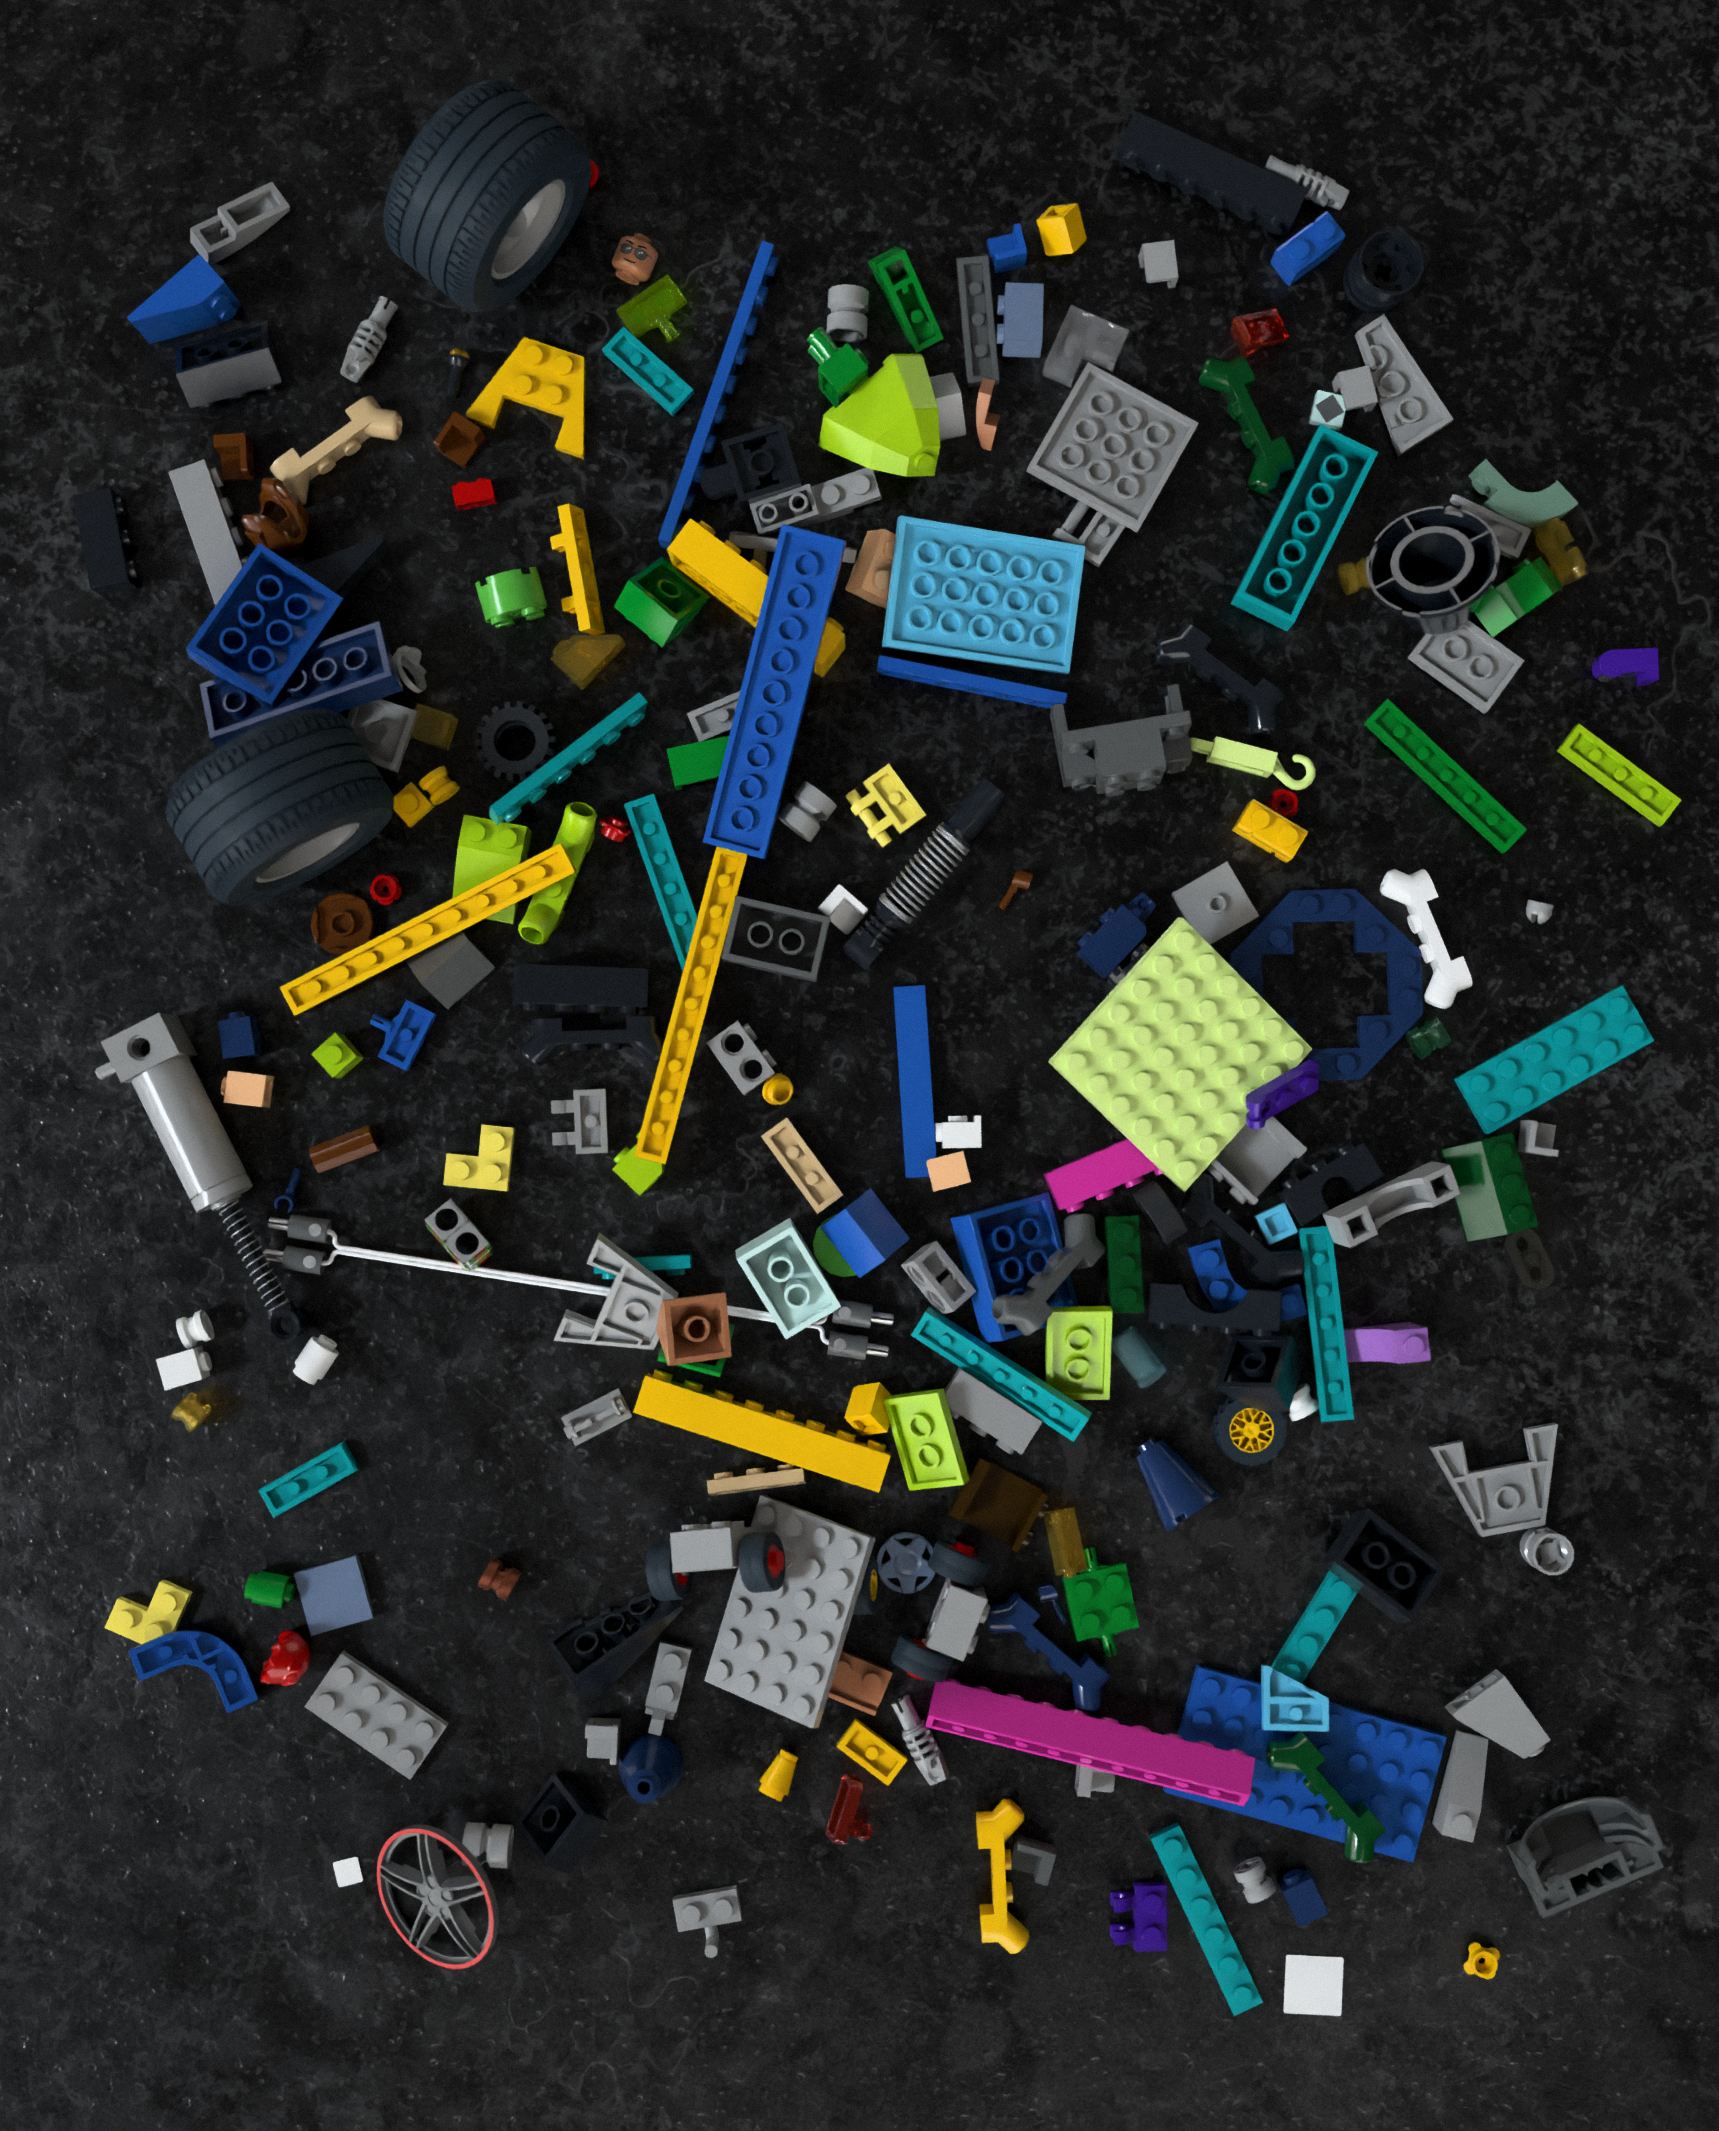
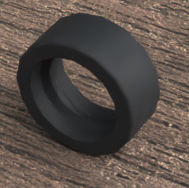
M1155 1181L1150 1182L1133 1193L1134 1200L1144 1217L1165 1244L1171 1243L1188 1231L1177 1209Z

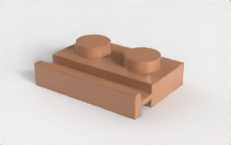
M842 1649L828 1697L875 1716L893 1670Z

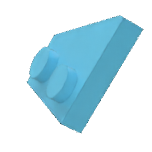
M1261 1665L1263 1730L1329 1732L1328 1697L1268 1665Z

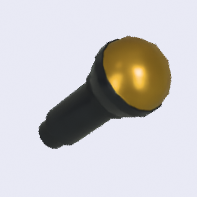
M461 348L451 350L448 355L449 367L451 369L447 396L451 398H457V394L460 392L463 371L470 364L468 352Z

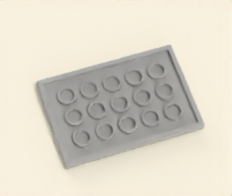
M760 1495L751 1527H756V1532L758 1533L771 1531L779 1536L785 1554L784 1582L779 1590L752 1593L745 1588L738 1568L704 1681L812 1729L819 1728L875 1537L770 1496Z

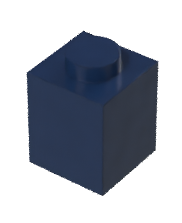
M246 1011L229 1013L227 1014L228 1019L218 1021L223 1059L236 1060L263 1055L257 1017L247 1016Z
M1306 1868L1303 1870H1291L1284 1874L1282 1880L1277 1881L1299 1928L1329 1914Z

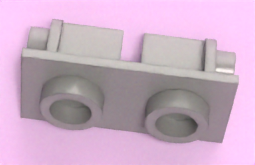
M619 1388L561 1417L566 1426L564 1431L569 1439L572 1438L575 1446L633 1416Z

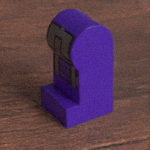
M1658 648L1609 650L1594 660L1591 668L1592 674L1600 682H1610L1617 677H1637V685H1651L1659 680Z

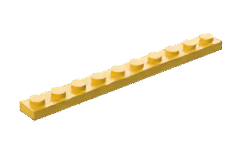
M559 843L281 986L280 989L294 1016L299 1015L576 873L577 870L564 844Z
M716 846L634 1157L666 1164L747 854Z

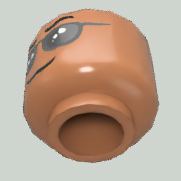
M635 233L634 237L625 236L620 239L612 259V266L616 270L615 275L618 278L632 285H638L639 282L649 280L658 258L657 251L651 246L652 240L640 233Z

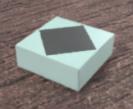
M1317 390L1309 424L1317 426L1322 424L1330 429L1340 431L1346 411L1342 395Z

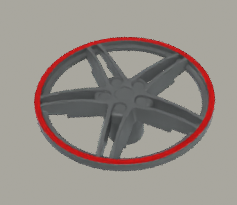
M411 1825L392 1835L383 1845L377 1863L378 1890L383 1907L392 1925L402 1939L416 1953L433 1964L449 1969H463L475 1965L492 1949L499 1927L496 1897L482 1866L460 1841L441 1829L428 1825ZM417 1836L421 1871L404 1864L401 1866L391 1861L397 1845L408 1837ZM436 1839L455 1850L469 1866H463L462 1861L459 1860L446 1869L442 1849H438ZM391 1884L422 1901L413 1929L407 1924L397 1907ZM478 1885L482 1887L480 1890H473ZM485 1895L489 1912L488 1931L483 1943L480 1942L475 1934L476 1928L460 1904L462 1901ZM428 1914L431 1918L419 1937L418 1933L421 1925ZM441 1921L452 1938L467 1955L455 1956L445 1954L427 1944Z

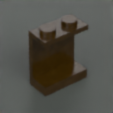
M978 1454L968 1472L970 1480L966 1484L961 1485L948 1509V1513L951 1517L959 1521L963 1519L1010 1545L1011 1550L1017 1553L1021 1546L1026 1548L1034 1534V1530L1031 1527L1035 1519H1042L1050 1503L1046 1501L1048 1495L1043 1489Z

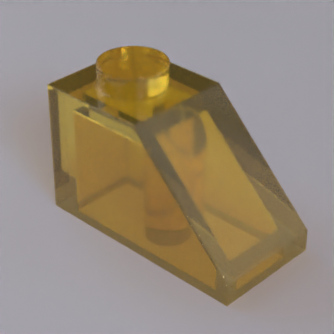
M618 634L573 635L568 641L563 639L557 644L552 652L554 656L551 660L577 687L583 690L626 645Z

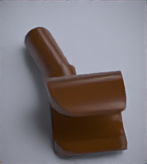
M1023 870L1017 871L1014 874L1009 890L998 906L1005 910L1016 894L1018 887L1028 890L1033 875Z

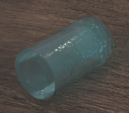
M1134 1325L1112 1339L1111 1349L1133 1379L1138 1380L1137 1384L1140 1389L1150 1386L1166 1372L1165 1367L1162 1364L1160 1365L1159 1359Z

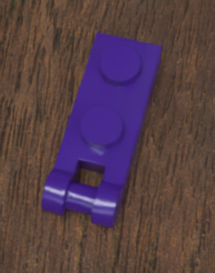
M1309 1059L1247 1094L1246 1108L1249 1110L1246 1114L1247 1126L1251 1129L1263 1128L1267 1119L1318 1091L1319 1065Z

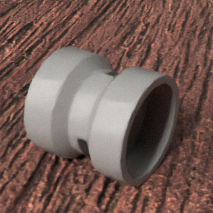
M1261 1857L1249 1858L1238 1864L1233 1870L1237 1881L1244 1886L1243 1893L1248 1903L1263 1901L1270 1897L1277 1889L1272 1878L1266 1875V1866Z

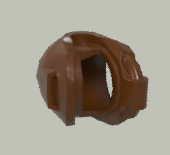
M266 477L262 480L261 493L259 494L260 513L244 514L241 522L246 528L245 534L256 547L260 543L283 559H287L302 548L310 523L309 516L299 499L283 485L280 479ZM276 503L285 510L286 514L280 510Z

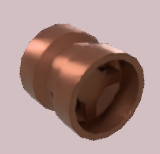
M493 1557L477 1586L484 1590L492 1588L496 1592L497 1597L506 1601L522 1572L515 1568H504L502 1561Z

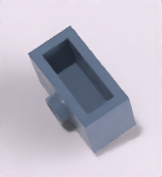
M1005 283L1004 295H998L997 315H1003V324H997L996 339L997 344H1002V356L1040 358L1043 342L1044 284Z

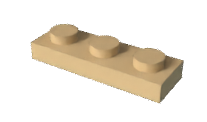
M785 1118L761 1136L817 1214L843 1196L840 1189L788 1118Z
M792 1464L779 1465L777 1472L765 1473V1468H754L746 1470V1476L733 1477V1472L714 1474V1480H707L708 1494L710 1496L806 1484L804 1469H797V1466Z

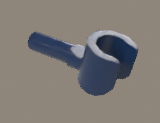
M294 1168L285 1193L276 1198L274 1202L276 1210L281 1207L283 1199H287L290 1203L287 1213L297 1207L298 1199L295 1196L302 1169Z
M1044 1582L1037 1584L1040 1602L1051 1601L1052 1608L1060 1624L1067 1623L1068 1620L1059 1604L1054 1583Z

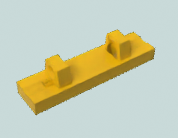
M569 503L558 506L562 533L550 537L553 550L566 552L573 592L572 596L561 599L562 609L564 612L577 614L580 632L589 633L594 636L605 633L584 510Z

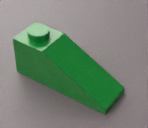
M895 246L869 260V265L877 283L914 352L918 353L944 339L906 250Z

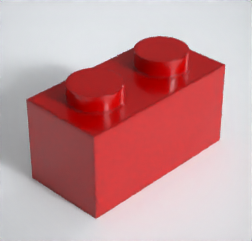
M478 478L476 482L470 483L468 481H461L457 485L452 486L455 506L458 510L497 504L495 488L491 479Z

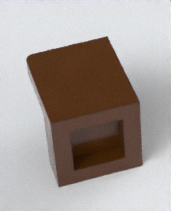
M454 411L434 440V445L438 452L465 468L486 437L480 427Z
M246 433L213 435L214 448L221 455L222 478L225 481L255 480L253 441Z

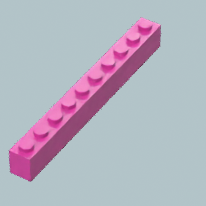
M946 1678L944 1682H935L925 1727L1244 1806L1250 1797L1255 1758L1247 1756L1241 1750L1230 1749L1226 1751L1215 1748L1213 1744L1205 1741L1193 1743L1183 1740L1181 1736L1166 1733L1161 1735L1151 1732L1149 1728L1135 1725L1129 1727L1119 1724L1117 1720L1104 1717L1097 1719L1089 1717L1080 1710H1060L1048 1702H1038L1036 1704L1024 1701V1698L1019 1695L1007 1694L1004 1696L993 1693L987 1687L976 1686L972 1688L964 1686L959 1681L951 1678Z

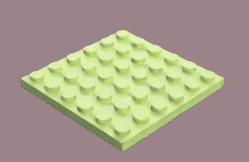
M1178 917L1048 1062L1180 1190L1185 1192L1246 1124V1114L1249 1112L1246 1108V1095L1298 1066L1312 1048L1184 918Z

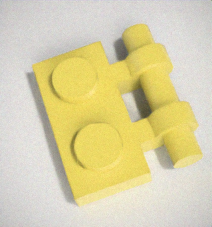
M887 764L863 782V785L869 791L868 795L862 798L854 789L845 796L852 805L851 811L855 816H860L869 829L867 833L872 839L876 838L882 848L892 842L891 837L886 832L889 827L893 825L901 835L926 817L925 812L890 764ZM875 802H877L886 815L880 821H878L869 808Z

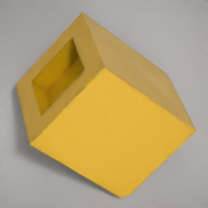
M1078 203L1050 206L1037 219L1047 256L1073 254L1087 239Z
M880 1382L855 1386L852 1390L844 1418L861 1436L888 1432L890 1423L883 1400L891 1394Z

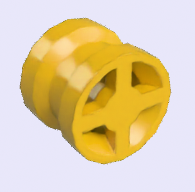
M445 766L431 771L419 782L420 787L429 792L430 801L434 806L448 800L460 788L455 781L450 780L448 777L449 771Z

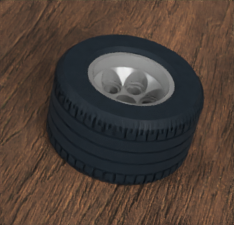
M502 80L473 84L451 98L429 120L399 165L388 191L383 220L388 245L395 255L460 307L471 312L491 311L502 307L518 296L535 280L554 257L571 231L586 199L591 180V163L587 147L576 134L514 85Z
M318 708L295 712L267 722L238 736L206 756L187 771L173 786L168 795L165 813L168 823L210 893L219 901L233 906H241L260 902L291 890L324 873L370 842L388 824L392 816L394 799L389 787L383 780L349 721L339 713Z

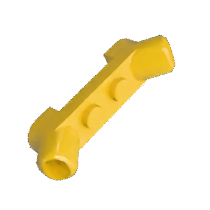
M1003 1798L993 1811H976L978 1848L990 1849L992 1904H980L982 1943L998 1942L1010 1954H1016L1027 1944L1029 1931L1007 1911V1903L1013 1902L1012 1882H1006V1870H1011L1010 1849H1005L1004 1842L1023 1823L1024 1813L1013 1800Z

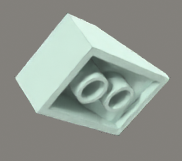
M791 1218L735 1250L737 1261L785 1339L841 1307Z

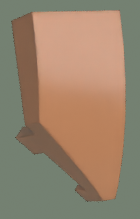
M983 378L977 398L976 426L981 448L991 451L1000 415L988 412L995 380Z

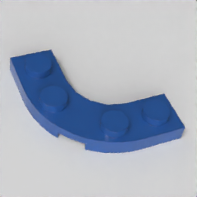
M1220 1239L1187 1247L1196 1280L1208 1302L1218 1311H1225L1239 1304L1248 1290L1243 1289L1233 1280L1227 1267ZM1299 1283L1275 1289L1282 1290L1280 1322L1307 1315Z
M197 1630L174 1631L128 1650L140 1681L171 1667L186 1664L198 1666L209 1673L217 1686L227 1713L259 1699L240 1655L226 1641L213 1634Z

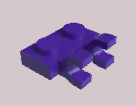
M1133 1882V1892L1110 1891V1905L1113 1906L1114 1912H1127L1133 1909V1924H1110V1938L1113 1939V1944L1126 1945L1133 1942L1134 1951H1167L1166 1883Z

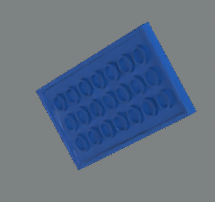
M1196 1665L1177 1735L1181 1736L1185 1741L1193 1743L1205 1741L1213 1744L1218 1749L1226 1751L1237 1749L1245 1752L1247 1756L1254 1757L1255 1764L1250 1797L1244 1806L1164 1786L1163 1791L1168 1794L1345 1843L1346 1823L1342 1818L1336 1822L1324 1808V1805L1328 1803L1321 1794L1315 1797L1302 1782L1306 1776L1302 1772L1272 1770L1268 1766L1266 1761L1267 1744L1272 1739L1289 1741L1299 1731L1262 1729L1261 1682ZM1329 1702V1732L1302 1731L1326 1759L1317 1769L1352 1809L1363 1801L1386 1828L1387 1832L1375 1841L1374 1852L1413 1862L1447 1737L1442 1733Z

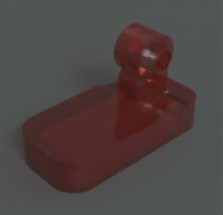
M844 1774L826 1827V1835L832 1843L845 1845L847 1836H856L858 1840L865 1841L872 1834V1828L866 1820H856L854 1818L863 1791V1782L858 1776Z

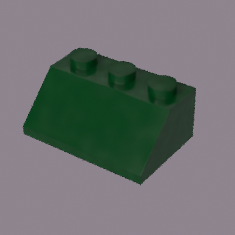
M1512 1132L1498 1133L1441 1149L1444 1164L1451 1166L1461 1193L1454 1197L1467 1242L1508 1235L1539 1226Z

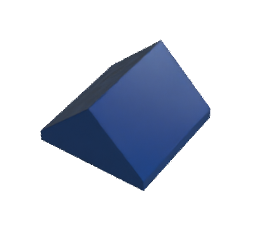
M871 1188L820 1227L859 1278L885 1261L910 1239Z

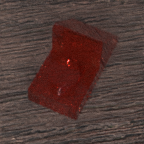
M1276 308L1240 315L1232 319L1231 335L1240 354L1245 359L1261 347L1280 344L1289 337Z

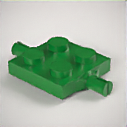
M1095 1546L1084 1547L1082 1551L1086 1567L1077 1573L1061 1576L1074 1638L1077 1642L1091 1638L1102 1639L1105 1657L1116 1656L1118 1652L1114 1635L1124 1630L1139 1627L1127 1567L1124 1562L1111 1565L1098 1564Z

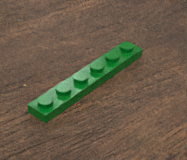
M1386 699L1363 723L1501 854L1505 853L1527 830L1389 699Z

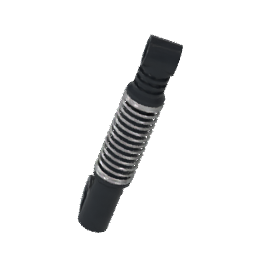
M983 776L948 821H942L936 827L938 832L932 831L934 838L928 837L930 843H923L925 849L919 848L920 855L914 854L916 860L909 859L911 866L905 865L907 871H900L902 877L896 876L897 883L891 882L893 888L887 887L889 894L882 893L881 897L876 901L877 907L874 910L876 915L871 914L869 916L871 921L866 920L864 922L866 927L861 926L847 941L842 951L864 970H867L885 949L886 945L884 942L889 943L891 941L889 936L894 937L896 935L894 930L899 931L901 928L907 927L913 921L910 914L916 917V914L910 910L911 907L921 911L919 905L926 906L923 900L925 898L930 900L928 894H935L932 891L934 887L939 889L938 881L944 883L941 878L943 876L948 878L947 870L953 872V869L950 867L952 865L958 866L955 862L956 859L962 861L961 853L963 855L968 854V851L973 846L972 840L979 834L987 822H990L998 814L1010 797Z

